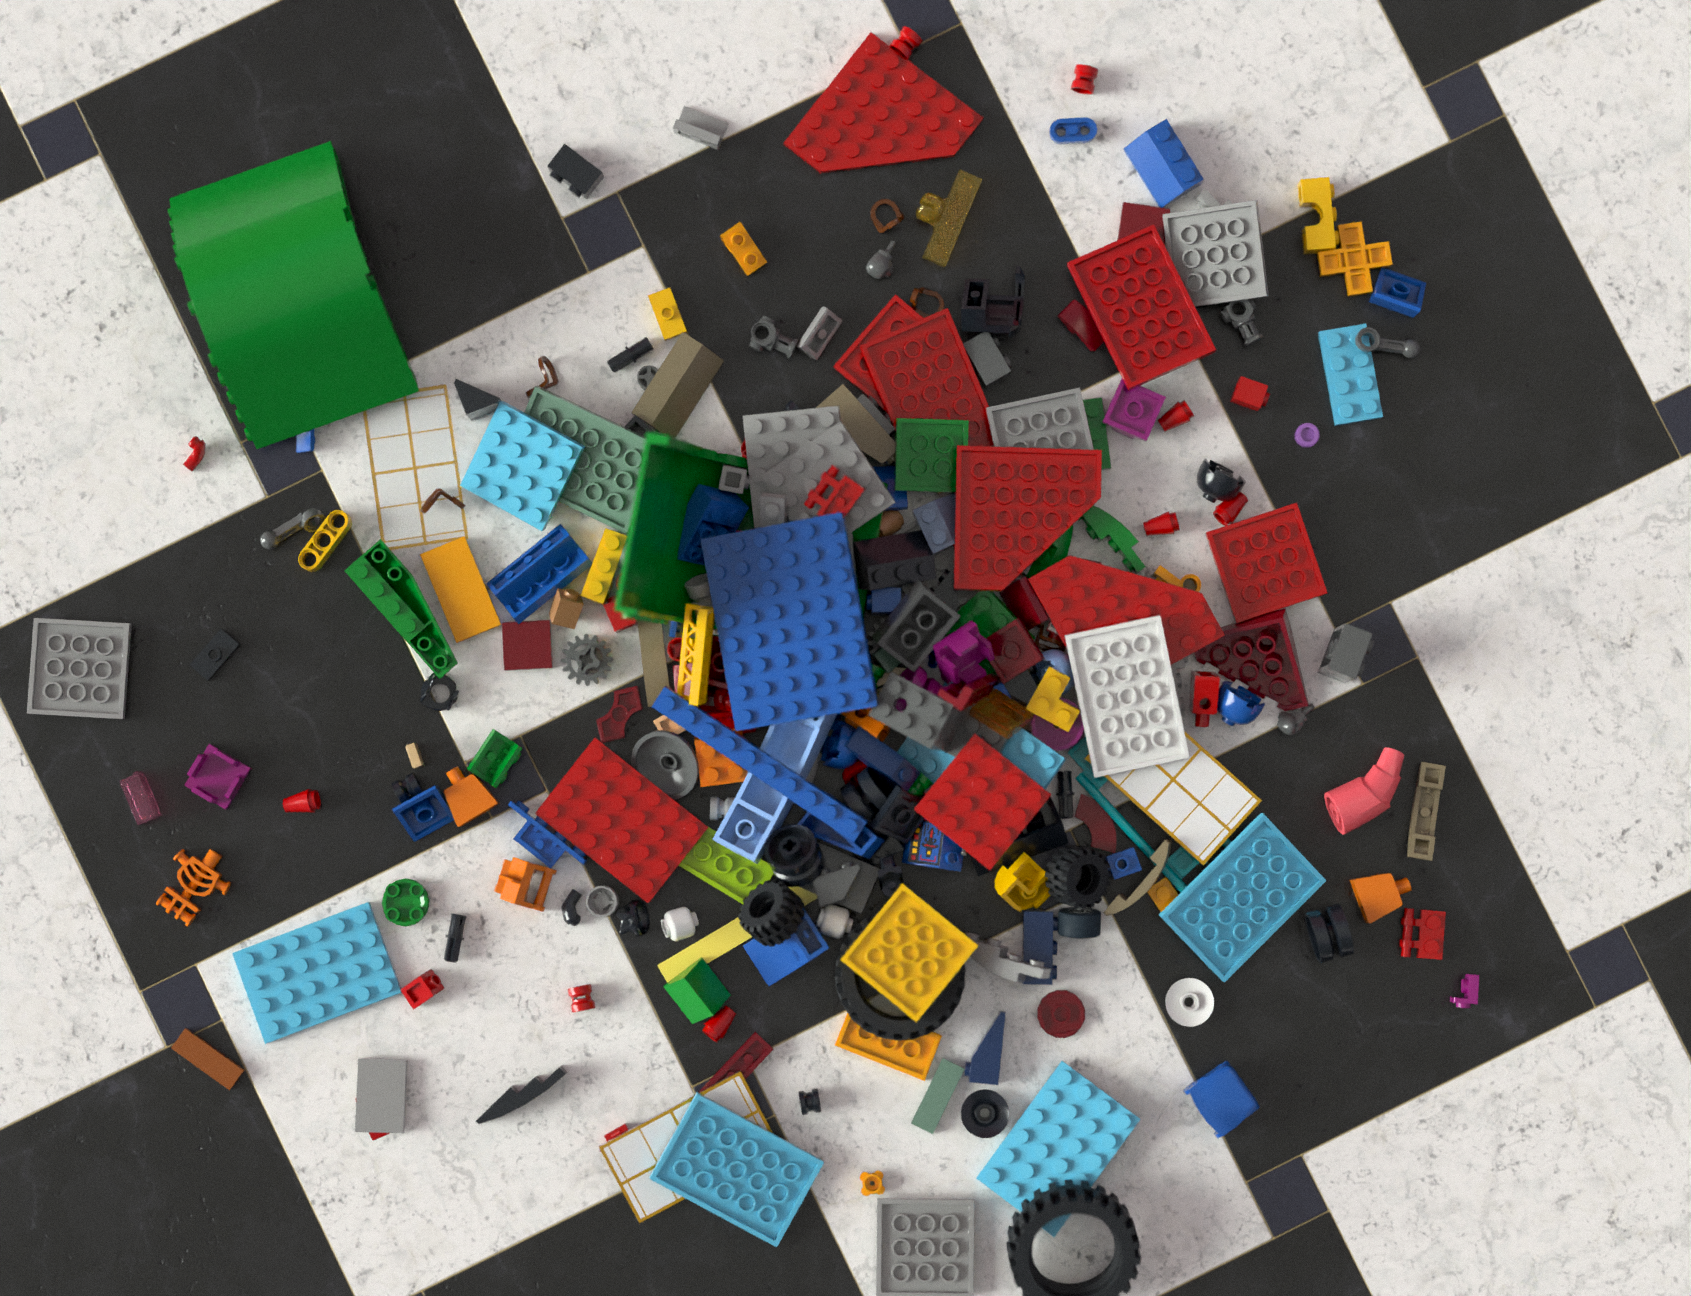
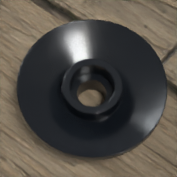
M988 1089L977 1090L971 1093L963 1102L961 1119L964 1127L972 1135L979 1138H991L1001 1133L1006 1127L1009 1120V1108L1007 1102L999 1093ZM984 1108L989 1110L987 1117L980 1115V1111Z

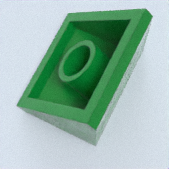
M702 957L663 986L692 1024L713 1016L731 996Z

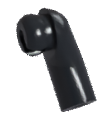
M574 889L571 890L563 902L561 909L565 923L577 926L581 921V916L577 914L575 906L582 894Z

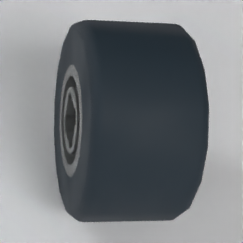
M1075 907L1059 910V935L1078 939L1100 936L1101 912L1099 910Z

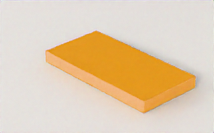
M465 536L420 554L456 643L502 625Z
M847 1013L835 1046L925 1081L942 1035L931 1032L916 1039L901 1041L884 1039L865 1031Z

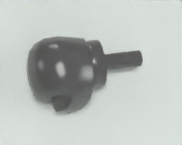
M892 240L885 251L879 249L867 263L866 270L872 277L882 279L891 276L894 266L892 264L893 257L890 253L897 244L895 241Z
M1312 703L1309 704L1301 712L1297 709L1291 713L1280 712L1277 723L1279 730L1291 736L1297 734L1307 722L1306 715L1315 708Z

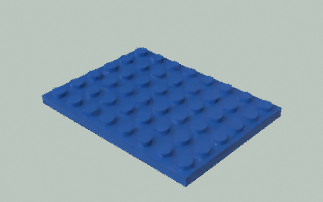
M843 512L701 539L736 731L879 706Z

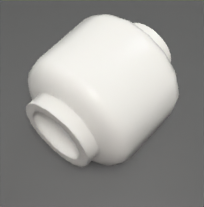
M828 905L825 909H820L816 927H819L822 935L840 939L844 936L845 932L850 933L853 919L849 918L848 909L836 905Z
M683 906L667 911L664 919L661 920V925L666 938L670 937L673 941H679L692 937L695 934V926H698L699 922L696 913L690 912L687 907Z

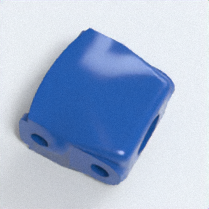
M1224 1061L1210 1072L1199 1077L1183 1090L1186 1095L1191 1094L1200 1114L1216 1131L1214 1135L1217 1138L1224 1136L1237 1127L1245 1118L1260 1107L1228 1061Z

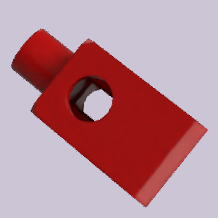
M1191 671L1189 710L1195 714L1196 727H1209L1210 715L1217 714L1220 677L1216 672ZM1207 698L1206 704L1200 705L1201 699Z

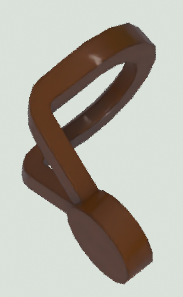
M881 199L871 208V219L880 233L895 227L904 219L903 213L889 199ZM881 204L890 205L897 216L885 227L875 215L876 208Z
M925 287L920 289L914 288L910 302L913 303L912 309L920 316L925 318L932 315L916 308L921 294L937 298L940 303L937 312L944 310L945 304L940 294Z
M546 356L540 357L538 364L545 381L539 386L544 389L556 386L559 380L552 363ZM543 363L547 366L550 372V375L553 380L552 383H549V377L544 368ZM534 388L526 392L527 398L531 397Z
M437 488L425 501L420 511L425 514L440 495L449 499L462 510L466 505L456 497H451L441 488Z
M1045 622L1038 625L1037 628L1039 629L1035 643L1039 650L1059 649L1064 652L1065 646L1062 642L1043 636ZM1039 639L1056 644L1059 647L1053 648L1040 644Z

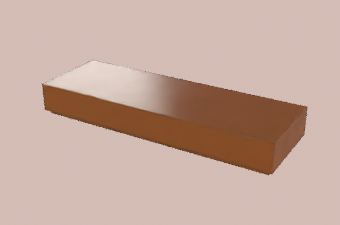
M188 1028L183 1030L171 1047V1049L228 1090L233 1088L245 1071V1069Z

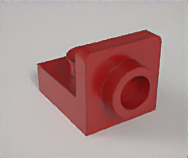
M430 969L400 990L414 1010L441 992L444 986L439 976Z

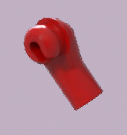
M194 436L188 443L189 447L194 449V451L183 463L192 472L204 458L206 443L197 436Z

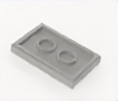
M358 1059L355 1132L405 1133L407 1060Z

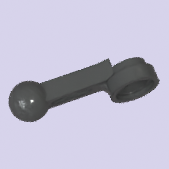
M1370 327L1361 329L1355 337L1357 347L1363 352H1372L1374 350L1401 353L1407 358H1415L1420 353V344L1416 340L1409 339L1404 342L1382 339L1379 333ZM1363 335L1370 337L1372 340L1371 346H1365L1362 343L1361 337Z
M316 508L308 509L303 515L300 512L296 517L273 531L264 532L261 535L260 543L265 549H275L279 542L302 528L308 532H316L326 517L321 510Z

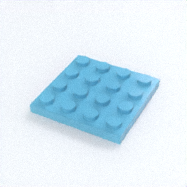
M500 401L460 486L540 531H544L585 446L512 405Z

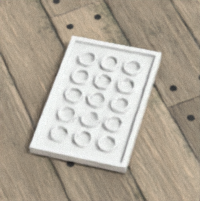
M1160 615L1064 635L1094 777L1189 758Z

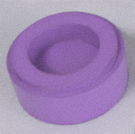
M1304 423L1295 431L1296 442L1305 448L1315 445L1320 437L1318 428L1311 423Z

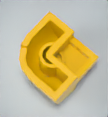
M1025 852L1008 870L1002 866L997 873L995 879L997 893L1019 912L1032 907L1037 909L1050 896L1048 892L1050 888L1046 887L1045 884L1048 881V878L1045 877V871Z

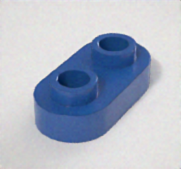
M1087 117L1057 119L1051 124L1049 135L1052 141L1057 144L1088 143L1095 138L1097 125L1092 119ZM1082 128H1087L1089 130V133L1087 135H1083L1080 132V130ZM1063 129L1065 131V135L1059 136L1057 134V130Z

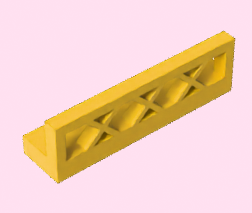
M687 603L685 606L677 693L687 699L689 705L699 706L706 703L715 615L713 607ZM692 610H698L697 626L691 619ZM696 633L693 649L689 643V637ZM693 656V667L691 673L690 670L687 668V660H689ZM691 680L690 695H684L685 684Z

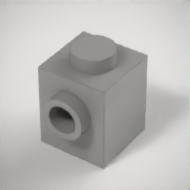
M723 464L718 489L742 494L743 489H748L750 481L747 469Z

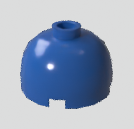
M1224 681L1219 688L1217 705L1218 712L1223 716L1221 718L1222 721L1231 726H1234L1235 723L1239 725L1250 724L1259 716L1265 703L1259 704L1262 699L1246 688L1239 685L1238 689L1231 687L1232 682Z
M836 720L831 727L833 730L831 737L827 736L822 746L821 760L825 761L823 763L824 766L840 770L851 767L858 760L844 746L856 728L844 721Z

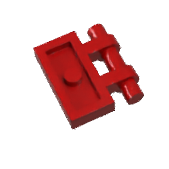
M831 465L827 472L824 471L820 476L821 481L816 488L811 489L807 494L809 497L804 505L811 510L816 503L821 505V509L816 514L818 516L843 512L845 518L866 489L847 475H844L839 482L835 477L840 469ZM830 485L835 489L828 499H825L822 494Z
M1404 908V918H1401L1403 935L1399 943V947H1402L1401 956L1411 957V948H1417L1416 958L1442 960L1446 912L1420 909L1419 919H1413L1414 909ZM1413 926H1419L1418 941L1412 940Z

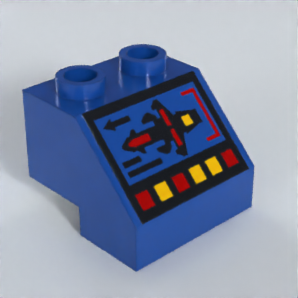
M924 818L909 842L904 845L902 863L961 872L963 860L961 851L963 848Z

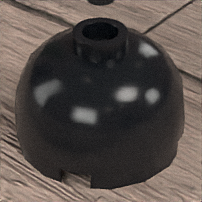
M1205 458L1197 473V485L1204 492L1203 497L1212 503H1215L1216 500L1223 502L1232 500L1240 493L1246 481L1241 476L1238 479L1234 478V471L1215 461L1210 460L1208 462Z

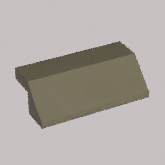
M682 332L631 413L652 426L660 434L676 438L724 363V360L703 344Z

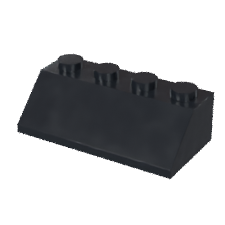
M1051 796L991 870L970 855L978 876L1000 869L1002 866L1005 867L1013 864L1023 852L1032 857L1068 844L1063 823Z

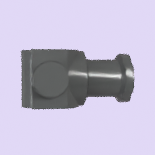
M1253 299L1230 302L1228 306L1220 311L1221 317L1226 324H1232L1234 329H1239L1245 340L1244 346H1248L1264 337L1262 333H1259L1253 322L1255 319L1253 310L1256 309ZM1236 304L1242 306L1244 314H1234L1232 306Z
M763 316L762 319L760 318L759 322L752 327L749 347L758 352H762L765 349L769 351L775 349L786 354L787 358L790 359L799 339L795 338L793 340L781 334V330L774 327L776 323L774 320ZM766 329L769 332L768 337L763 340L758 339L755 336L757 330Z

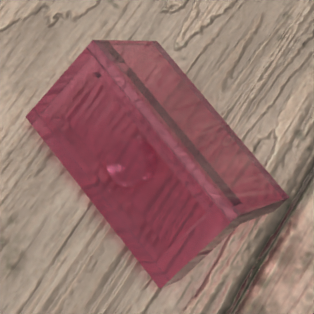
M136 771L132 776L119 781L137 825H142L162 816L144 772Z

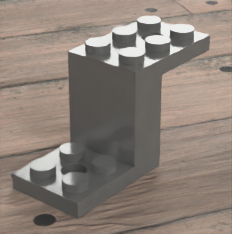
M890 672L877 698L879 706L872 707L869 716L929 749L947 752L954 757L957 756L974 733L983 736L985 741L1000 753H1002L1012 734L1011 731L968 708L960 711L940 696L934 695L894 672ZM901 698L907 701V708L903 712H899L896 708V703Z

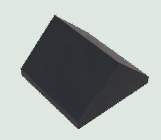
M458 379L454 381L464 411L471 421L494 413L499 402L502 401L499 397Z

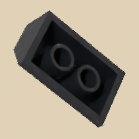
M921 530L853 541L858 584L861 590H876L915 583L918 580L921 582L937 579L934 555Z

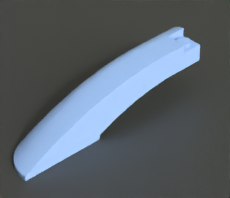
M837 713L770 725L760 749L806 779ZM748 772L713 840L736 854L758 864L764 854L767 840L771 834L781 828L794 802Z

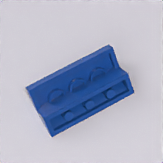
M560 523L486 584L508 610L513 619L520 624L556 594L558 588L563 589L592 565V562Z

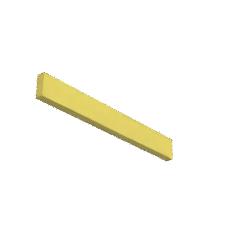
M789 887L802 899L804 905L817 899V895L800 887ZM738 917L657 966L668 983L701 957L708 964L752 936L741 927Z

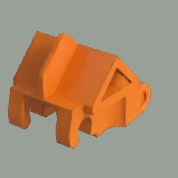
M513 857L512 861L504 859L494 892L500 893V899L544 912L545 907H543L552 876L556 875L557 870ZM536 870L543 871L534 903L528 902L527 893Z

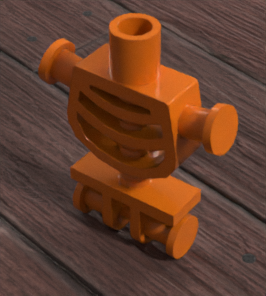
M182 849L173 859L175 861L178 860L183 865L177 872V878L185 890L180 894L172 887H166L164 891L173 896L174 899L171 901L166 897L167 894L163 893L157 900L156 905H162L166 908L165 912L168 914L174 911L176 913L174 918L177 920L180 918L186 922L185 925L188 927L195 919L196 914L191 915L186 909L190 908L196 913L201 911L200 907L189 900L192 894L205 897L213 894L215 889L222 891L223 895H226L230 888L231 882L221 881L222 874L214 869L222 856L210 849L203 860L196 856L189 858L185 854V850ZM190 866H191L192 869L196 872L195 876H194V874L192 873V871H191V869H190ZM185 874L190 879L189 884H187L184 878ZM204 878L213 880L211 884L202 882ZM198 886L209 888L205 892L196 891ZM179 901L183 903L180 909L176 907Z

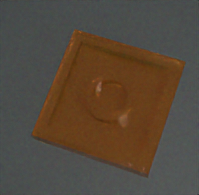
M997 689L972 706L969 711L970 716L1006 739H1009L1025 727L1035 716L1026 707Z

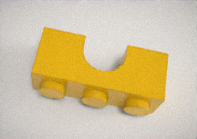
M1329 177L1301 179L1297 184L1299 207L1314 208L1320 217L1317 225L1305 226L1302 230L1304 254L1334 250L1336 245H1339V233L1334 231L1337 211L1336 207H1332L1331 200L1335 196L1334 184H1330Z
M605 528L581 593L582 598L601 605L607 603L619 559L628 536Z

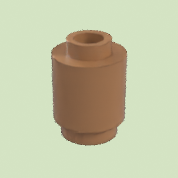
M898 510L883 512L879 537L893 535L904 525L903 516Z

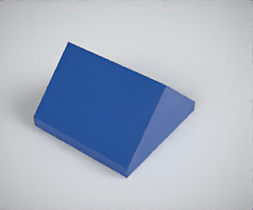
M1381 268L1369 302L1414 318L1422 308L1426 282Z
M433 786L392 809L414 842L454 820L449 804L439 786Z

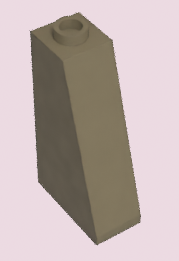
M844 384L816 407L840 406L841 421L863 454L881 466L886 463L891 465L895 461V441Z

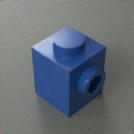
M1134 847L1105 856V860L1109 862L1110 867L1108 871H1111L1113 880L1142 870Z

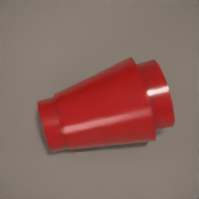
M1183 400L1180 403L1174 404L1158 419V422L1166 432L1190 422V419L1195 415L1186 401Z
M1240 492L1232 500L1218 504L1213 515L1224 526H1227L1229 523L1232 524L1248 502V499Z
M1168 511L1143 522L1146 536L1175 534V531L1180 530L1176 512L1170 513Z
M307 789L283 799V808L286 813L315 812L321 806L317 790Z
M725 1005L723 1009L704 1024L705 1027L702 1031L713 1041L718 1042L720 1038H724L736 1013Z

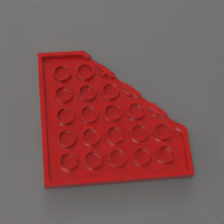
M870 32L785 140L784 145L821 174L838 170L862 169L870 166L894 165L910 161H926L941 157L949 158L954 157L983 121V117Z
M957 445L954 590L1002 592L1101 498L1102 450Z
M1071 555L1027 578L1066 649L1064 635L1156 615L1161 616L1170 665L1225 636L1201 592Z

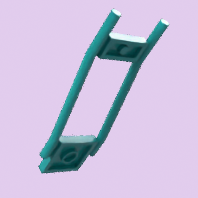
M1083 737L1067 752L1083 770L1075 779L1150 859L1155 852L1153 848L1099 791L1109 780L1105 776L1094 777L1092 765L1085 759L1089 751L1086 737ZM1228 838L1222 846L1226 848L1232 841ZM1181 846L1168 858L1162 873L1182 892L1187 887L1182 879L1200 862Z

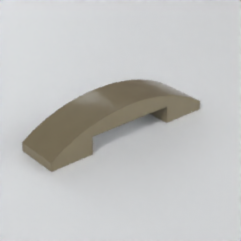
M637 620L648 707H652L665 686L670 688L663 624Z
M1421 762L1410 819L1408 857L1428 861L1433 859L1436 838L1434 833L1440 791L1443 789L1446 768L1444 765Z
M1166 839L1150 857L1157 865L1131 896L1127 898L1124 894L1120 893L1103 914L1109 916L1126 909L1152 888L1166 866L1171 850V840Z

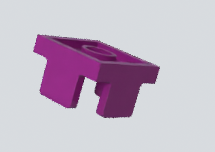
M1121 378L1102 423L1113 427L1112 430L1131 439L1136 437L1146 442L1166 397L1142 386L1128 391Z
M972 620L933 645L941 678L947 684L951 681L958 684L961 681L967 685L986 676V670L978 663L984 659H988L990 662L995 659L991 643L979 633L977 624Z
M208 744L204 753L198 754L187 773L189 778L184 786L190 788L191 792L208 802L215 803L227 810L252 768L217 747Z

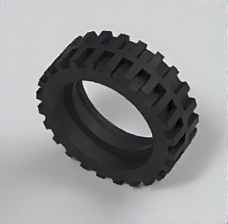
M875 913L873 916L860 922L848 934L840 948L835 968V980L841 1004L854 1022L865 1031L877 1037L901 1041L927 1035L946 1022L959 1005L966 982L965 964L962 965L917 1022L908 1015L893 1016L881 1012L865 997L860 986L859 975L841 961V958L878 914Z
M1071 1179L1065 1180L1064 1186L1056 1187L1055 1182L1048 1184L1049 1190L1043 1193L1040 1188L1033 1192L1034 1199L1031 1201L1026 1198L1021 1203V1213L1015 1211L1012 1216L1013 1226L1008 1227V1241L1006 1242L1011 1273H1013L1017 1288H1022L1023 1296H1119L1122 1291L1126 1294L1130 1291L1131 1285L1129 1280H1136L1138 1275L1136 1265L1141 1264L1139 1252L1141 1247L1133 1219L1130 1217L1125 1204H1120L1118 1196L1113 1192L1107 1195L1105 1187L1099 1184L1096 1189L1091 1188L1089 1181L1081 1180V1185H1073ZM1067 1214H1086L1102 1220L1113 1235L1115 1249L1109 1265L1099 1275L1080 1283H1060L1043 1276L1037 1269L1032 1256V1245L1036 1234L1044 1225L1057 1217Z

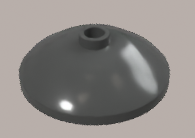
M665 730L652 731L639 739L633 748L631 766L675 800L685 796L696 785L699 777V764L696 753L691 745L678 734Z

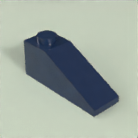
M861 727L856 728L844 745L893 790L896 786L909 790L920 775V772L903 756Z
M999 1011L971 1055L970 1062L965 1063L964 1076H969L968 1081L971 1083L998 1085L1005 1011Z

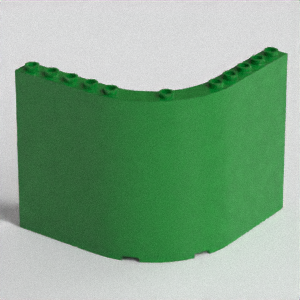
M331 141L169 198L171 208L167 210L171 219L169 223L173 231L171 236L175 244L173 245L176 254L175 262L179 271L183 273L191 299L188 302V307L192 316H197L211 351L208 354L211 365L218 367L219 372L217 375L222 386H227L229 390L226 391L228 400L231 405H236L237 410H235L237 419L240 424H245L244 432L249 442L253 441L256 449L419 392L416 376L383 302L373 275H367L370 273L366 263L367 258L355 231L356 226L348 200L340 161Z
M647 432L614 611L622 612V617L635 620L668 625L669 620L684 623L685 606L694 600L689 598L684 584L695 576L707 573L705 565L682 561L677 558L687 504L698 484L713 488L719 487L723 464L747 469V475H749L746 458L717 453V451L709 450L671 436ZM749 482L748 489H743L742 494L736 493L749 508L737 529L742 531L754 529ZM883 482L885 487L888 488V484ZM883 511L852 532L853 541L879 537ZM858 584L860 606L864 619L869 590L859 589ZM692 610L691 619L697 626V616L694 610ZM714 618V629H717L716 621Z

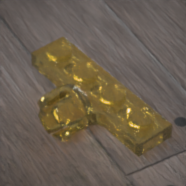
M959 170L947 198H941L930 192L924 194L919 202L921 204L920 208L917 207L916 217L931 224L934 229L922 258L946 267L982 179Z

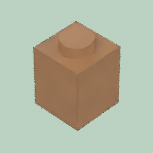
M558 588L549 611L551 623L575 629L584 605L581 594L573 589L563 590Z

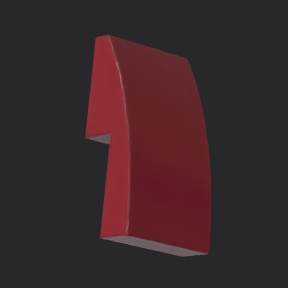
M1072 300L1058 315L1069 331L1076 333L1090 351H1095L1104 342L1091 313L1078 301Z

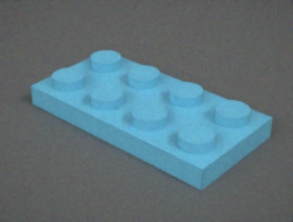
M1366 324L1318 332L1335 426L1383 417L1372 353L1361 351L1355 343L1357 333L1361 329L1366 328ZM1363 335L1361 337L1362 343L1365 346H1370L1369 337Z

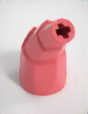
M1384 748L1377 764L1372 766L1365 777H1358L1324 794L1328 813L1335 827L1342 835L1359 828L1390 808V801L1401 779L1399 774L1404 759L1403 753L1392 748Z

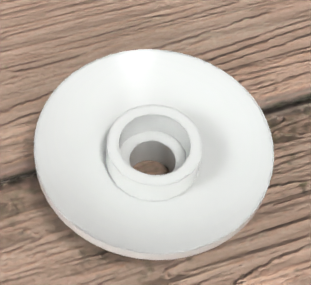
M1184 978L1175 982L1170 987L1166 995L1165 1004L1169 1016L1176 1023L1192 1027L1202 1024L1210 1017L1214 1007V998L1210 988L1204 982L1194 978ZM1187 997L1193 999L1191 1006H1186L1184 1003Z

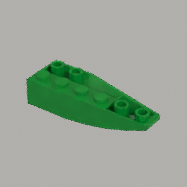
M381 539L344 570L439 679L458 664L415 578Z

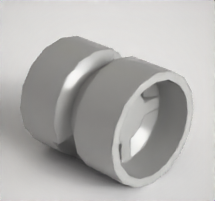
M707 573L695 576L684 584L689 598L694 599L691 602L692 604L713 607ZM694 610L695 615L698 616V610Z
M597 886L591 889L586 897L588 911L597 917H607L613 914L619 906V896L609 886Z

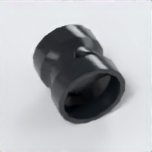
M414 772L406 775V778L402 781L396 780L391 783L401 804L411 797L424 792Z

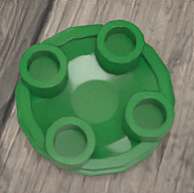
M406 878L396 880L387 885L382 899L383 912L387 920L405 927L420 922L428 912L430 903L428 892L424 886L416 880Z

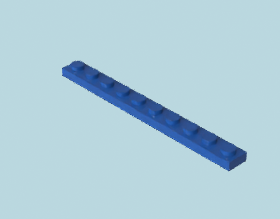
M668 686L663 688L652 705L654 709L854 842L868 822V820L696 705H689L687 699Z

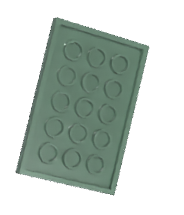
M535 386L524 413L585 446L559 502L628 534L646 437L540 386Z

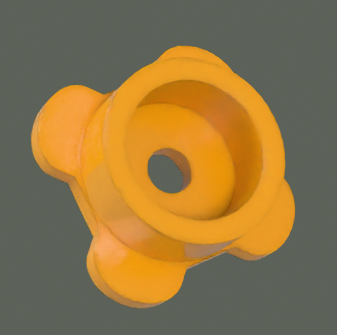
M879 1170L875 1171V1173H861L860 1180L863 1184L861 1193L864 1196L875 1193L881 1195L884 1193L885 1187L882 1185L883 1173ZM871 1181H874V1182H875V1184H874L873 1186L870 1185V1182H871Z

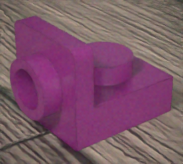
M1466 974L1465 979L1462 978L1461 993H1464V998L1450 997V1002L1456 1003L1458 1008H1471V1004H1478L1479 975Z

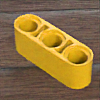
M341 510L332 511L298 556L299 565L310 572L318 571L352 526L351 517ZM344 516V525L336 528L334 526L335 518ZM329 535L331 538L330 544L326 547H321V537ZM310 554L316 556V562L313 566H307L305 563L306 557Z

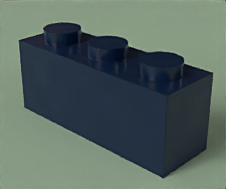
M1023 911L1022 961L1030 962V959L1044 962V967L1051 968L1049 978L1044 979L1026 975L1025 981L1022 984L1052 985L1053 979H1057V965H1053V955H1057V941H1053V931L1058 930V917L1053 916L1052 911Z

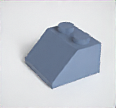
M956 493L933 500L912 510L915 521L933 555L955 546Z

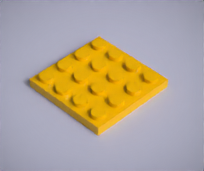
M902 884L841 958V961L917 1022L978 945Z

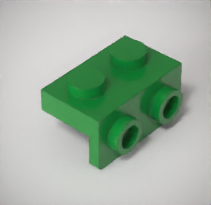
M492 729L467 767V770L497 788L499 784L505 781L510 766L515 764L520 758L522 747L495 729Z

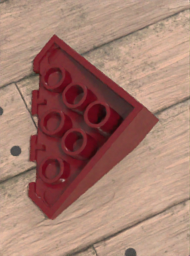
M1286 608L1221 627L1225 636L1194 652L1196 661L1205 665L1207 662L1220 669L1218 671L1220 675L1233 682L1236 679L1249 686L1248 691L1263 699L1265 696L1278 702L1277 707L1284 711L1309 706Z

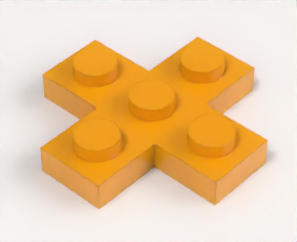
M1362 221L1338 225L1340 249L1317 253L1320 276L1344 273L1348 297L1372 293L1373 289L1369 270L1393 265L1389 241L1365 245Z

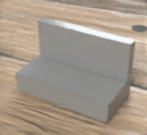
M684 106L679 120L676 119L673 131L675 134L718 150L728 123Z

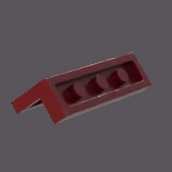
M991 673L967 685L961 681L958 684L951 683L941 688L937 695L962 711L988 698L1000 678Z

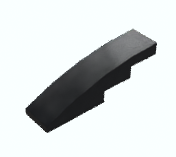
M560 1066L544 1082L538 1076L534 1077L520 1092L514 1086H511L476 1122L478 1124L485 1123L526 1105L547 1091L568 1072Z

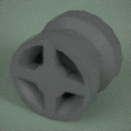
M648 365L639 370L637 380L642 389H647L658 371L656 367Z

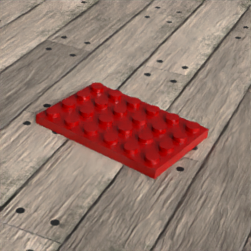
M1154 224L1067 262V267L1128 391L1216 352V348Z
M948 308L859 346L891 423L895 428V432L896 418L969 420L968 446L994 445L986 408L989 405Z
M597 738L592 740L535 812L537 816L647 903L653 899L709 828Z

